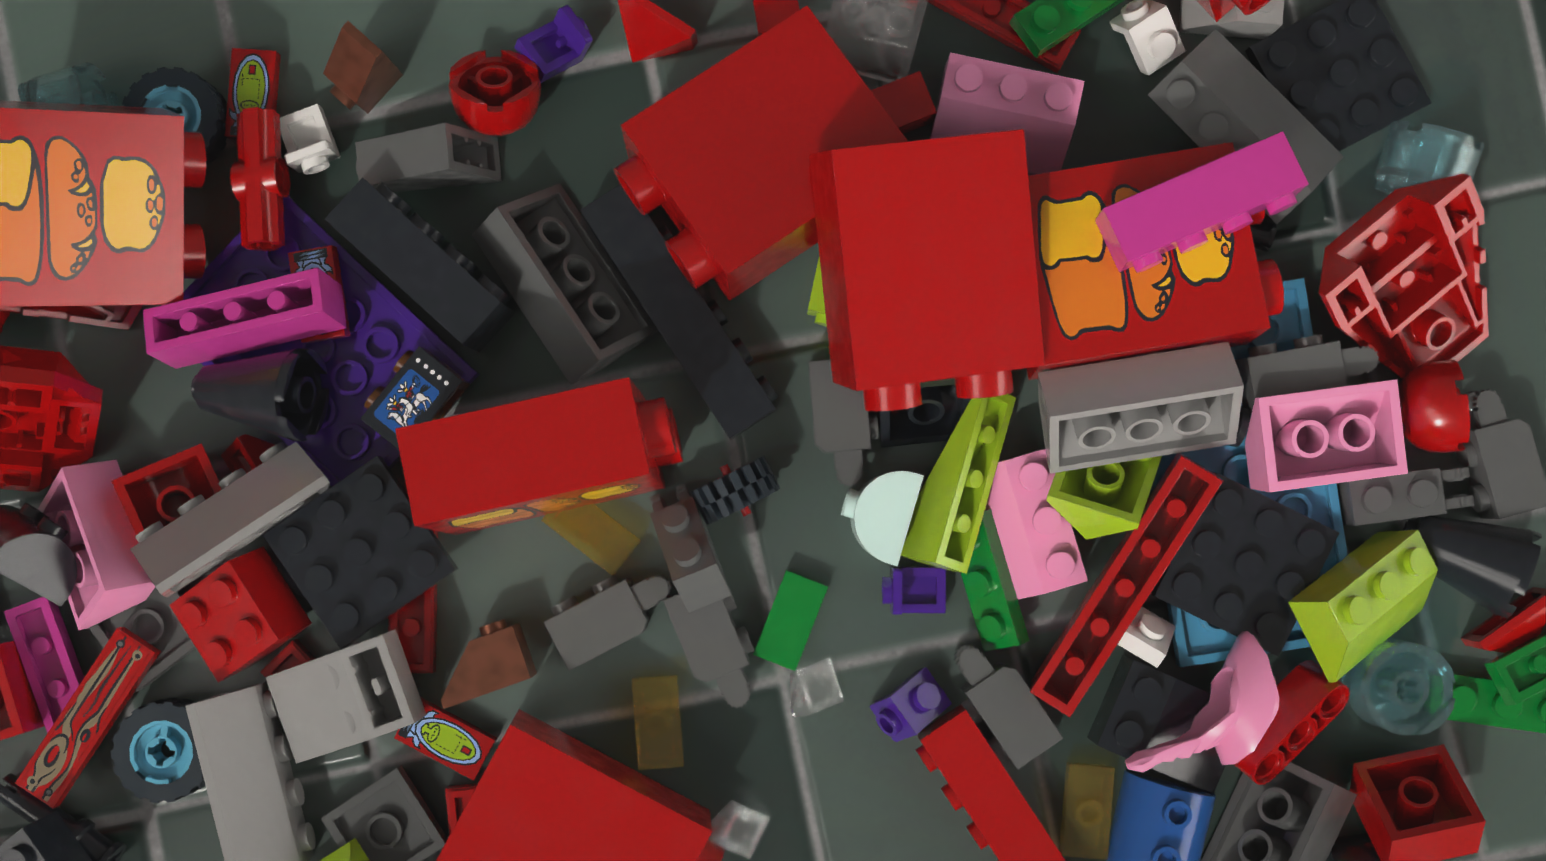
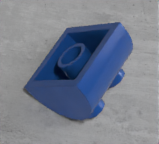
M1125 770L1103 858L1106 861H1200L1216 795L1205 790Z

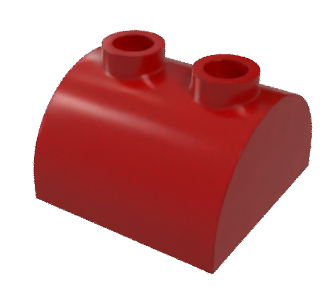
M202 443L111 481L136 535L158 521L164 527L181 516L177 509L194 497L202 494L205 500L222 490L218 484L219 479Z

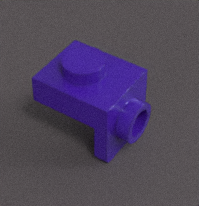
M565 5L558 9L553 21L518 38L514 49L517 53L527 56L537 65L539 79L542 83L582 62L593 39L584 20L576 16L569 5Z
M890 567V577H882V604H890V612L893 615H902V613H946V569L937 567Z
M923 667L914 672L890 694L872 703L870 709L875 714L880 729L890 736L893 741L899 742L921 732L946 710L952 702L927 667Z

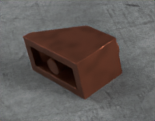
M349 21L341 28L323 72L335 84L329 91L349 110L357 104L367 114L403 76L384 52Z
M501 619L479 627L481 636L468 642L440 700L443 709L530 679L537 674L520 622L507 627L505 619Z

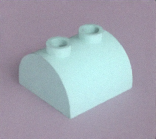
M909 471L889 472L869 480L859 491L848 489L841 515L850 518L853 534L866 552L885 563L898 566L924 475Z

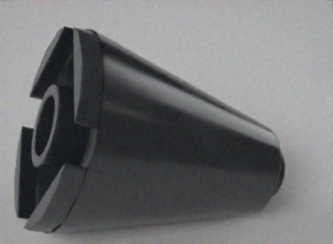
M298 348L206 365L193 378L191 394L198 407L203 411L289 440L303 442L307 441V435H316L319 432L326 417L329 389L321 388L320 374L328 373L320 354L312 349Z
M1425 516L1418 517L1415 522L1408 519L1402 530H1419L1438 569L1437 578L1495 615L1507 619L1517 608L1508 603L1514 592L1524 596L1536 569L1541 551V546L1533 542L1541 539L1542 535L1530 529Z

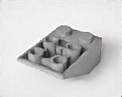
M396 629L265 677L296 764L414 724L427 715Z

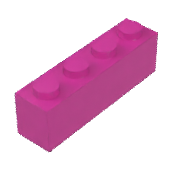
M1282 131L1105 207L1095 222L1118 271L1121 272L1134 267L1136 273H1139L1161 263L1164 260L1161 254L1178 247L1180 253L1183 254L1208 242L1206 235L1223 228L1227 235L1253 222L1251 215L1265 209L1268 210L1269 215H1274L1292 207L1297 203L1295 196L1309 183Z
M318 267L143 310L147 354L175 369L347 328L342 285Z

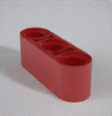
M1312 660L1300 663L1277 685L1280 699L1279 708L1274 720L1256 749L1234 764L1258 785H1264L1274 779L1344 709L1349 700V688L1339 680L1328 682L1322 668Z

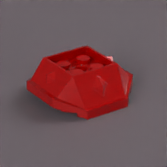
M0 345V489L40 492L54 482V478L62 467L81 465L93 456L102 406L103 389L90 385L61 352Z

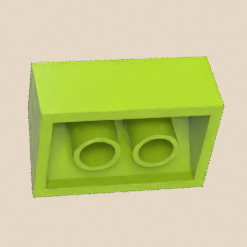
M1419 530L1375 533L1288 602L1328 682L1338 681L1423 610L1438 569Z

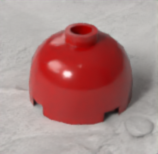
M486 50L477 51L462 57L450 69L449 94L456 115L471 130L485 135H507L524 128L535 116L540 102L541 82L537 65L527 56L511 50H501V57L486 58Z
M1455 360L1434 361L1419 365L1409 371L1399 384L1403 433L1405 438L1417 448L1429 452L1444 453L1464 451L1466 449L1462 443H1468L1470 438L1468 394H1461L1459 388L1456 387L1455 381L1464 380V376L1458 362Z

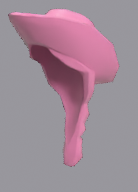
M1242 631L1238 635L1227 655L1223 668L1211 682L1209 702L1195 715L1190 730L1174 740L1135 752L1125 760L1128 770L1145 772L1162 762L1174 761L1176 757L1181 759L1190 758L1193 753H1201L1203 750L1215 747L1222 765H1233L1256 749L1277 714L1280 697L1268 656L1254 635L1248 631Z

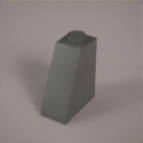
M441 123L355 142L357 156L356 171L359 181L363 177L374 187L382 181L394 192L502 181L498 137L485 135L452 124Z

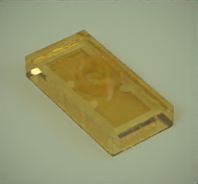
M595 504L548 513L541 520L612 576L617 573L641 542L638 537Z
M678 674L633 677L632 692L638 770L684 767Z
M1066 763L1060 853L1062 856L1108 860L1114 767Z

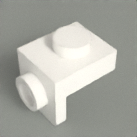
M1133 0L1121 9V14L1110 21L1114 31L1124 34L1140 72L1148 76L1186 52L1167 5L1153 0Z
M319 104L280 117V133L288 154L284 155L287 165L298 173L314 174L321 172L330 166L329 161L341 157L323 108Z
M1141 607L1118 645L1157 668L1168 652L1176 626L1146 608Z

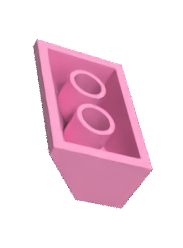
M950 52L944 68L936 106L937 114L933 121L930 139L1024 129L1028 174L1035 175L1060 171L1076 125L1085 81Z
M1397 380L1255 398L1245 439L1250 489L1277 492L1408 474Z
M1039 449L999 461L985 510L991 509L1017 599L1046 594L1088 581L1072 525L1046 501L1056 474H1050L1046 449Z
M117 460L62 467L38 510L49 516L50 520L68 531L62 541L73 552L77 564V578L68 601L78 630L90 628L147 600L155 588L130 550L139 542L135 538L134 529L111 482L116 478L124 476L121 473Z

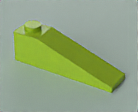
M1006 394L970 400L918 495L901 556L928 566L967 574L1016 397Z

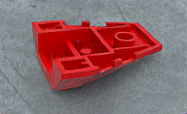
M1462 173L1395 189L1327 245L1324 250L1319 294L1334 325L1358 345L1374 348V351L1378 352V361L1402 380L1409 371L1422 364L1444 360H1455L1458 362L1489 337L1487 287L1480 284V265L1486 262V249L1479 247L1478 226L1485 224L1484 209L1470 175Z

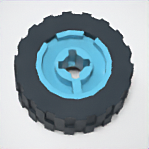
M162 67L157 68V71L153 73H145L141 76V80L131 85L129 88L130 92L127 97L124 96L122 105L127 107L164 108L174 113H180V115L184 116V131L200 132L202 134L206 149V163L214 161L217 158L218 152L220 150L223 151L227 144L225 142L227 138L225 137L227 114L225 103L227 102L216 91V88L192 71L189 73L183 68L174 67V69H167Z
M177 697L157 700L131 712L132 715L124 718L119 724L121 727L114 734L112 740L114 747L111 750V759L114 760L115 765L113 770L115 775H118L122 780L121 784L126 790L130 789L135 793L134 796L139 799L146 798L153 803H160L162 801L169 803L186 797L205 786L185 707L194 701L186 698L177 700ZM165 741L169 749L175 751V755L170 757L163 755L161 747Z

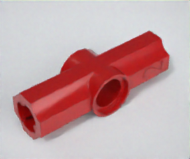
M245 108L242 109L241 113L236 114L238 161L234 162L230 169L232 190L236 199L240 202L241 246L247 250H279L280 247L285 246L283 198L289 195L291 187L289 170L286 162L281 157L280 114L273 109Z

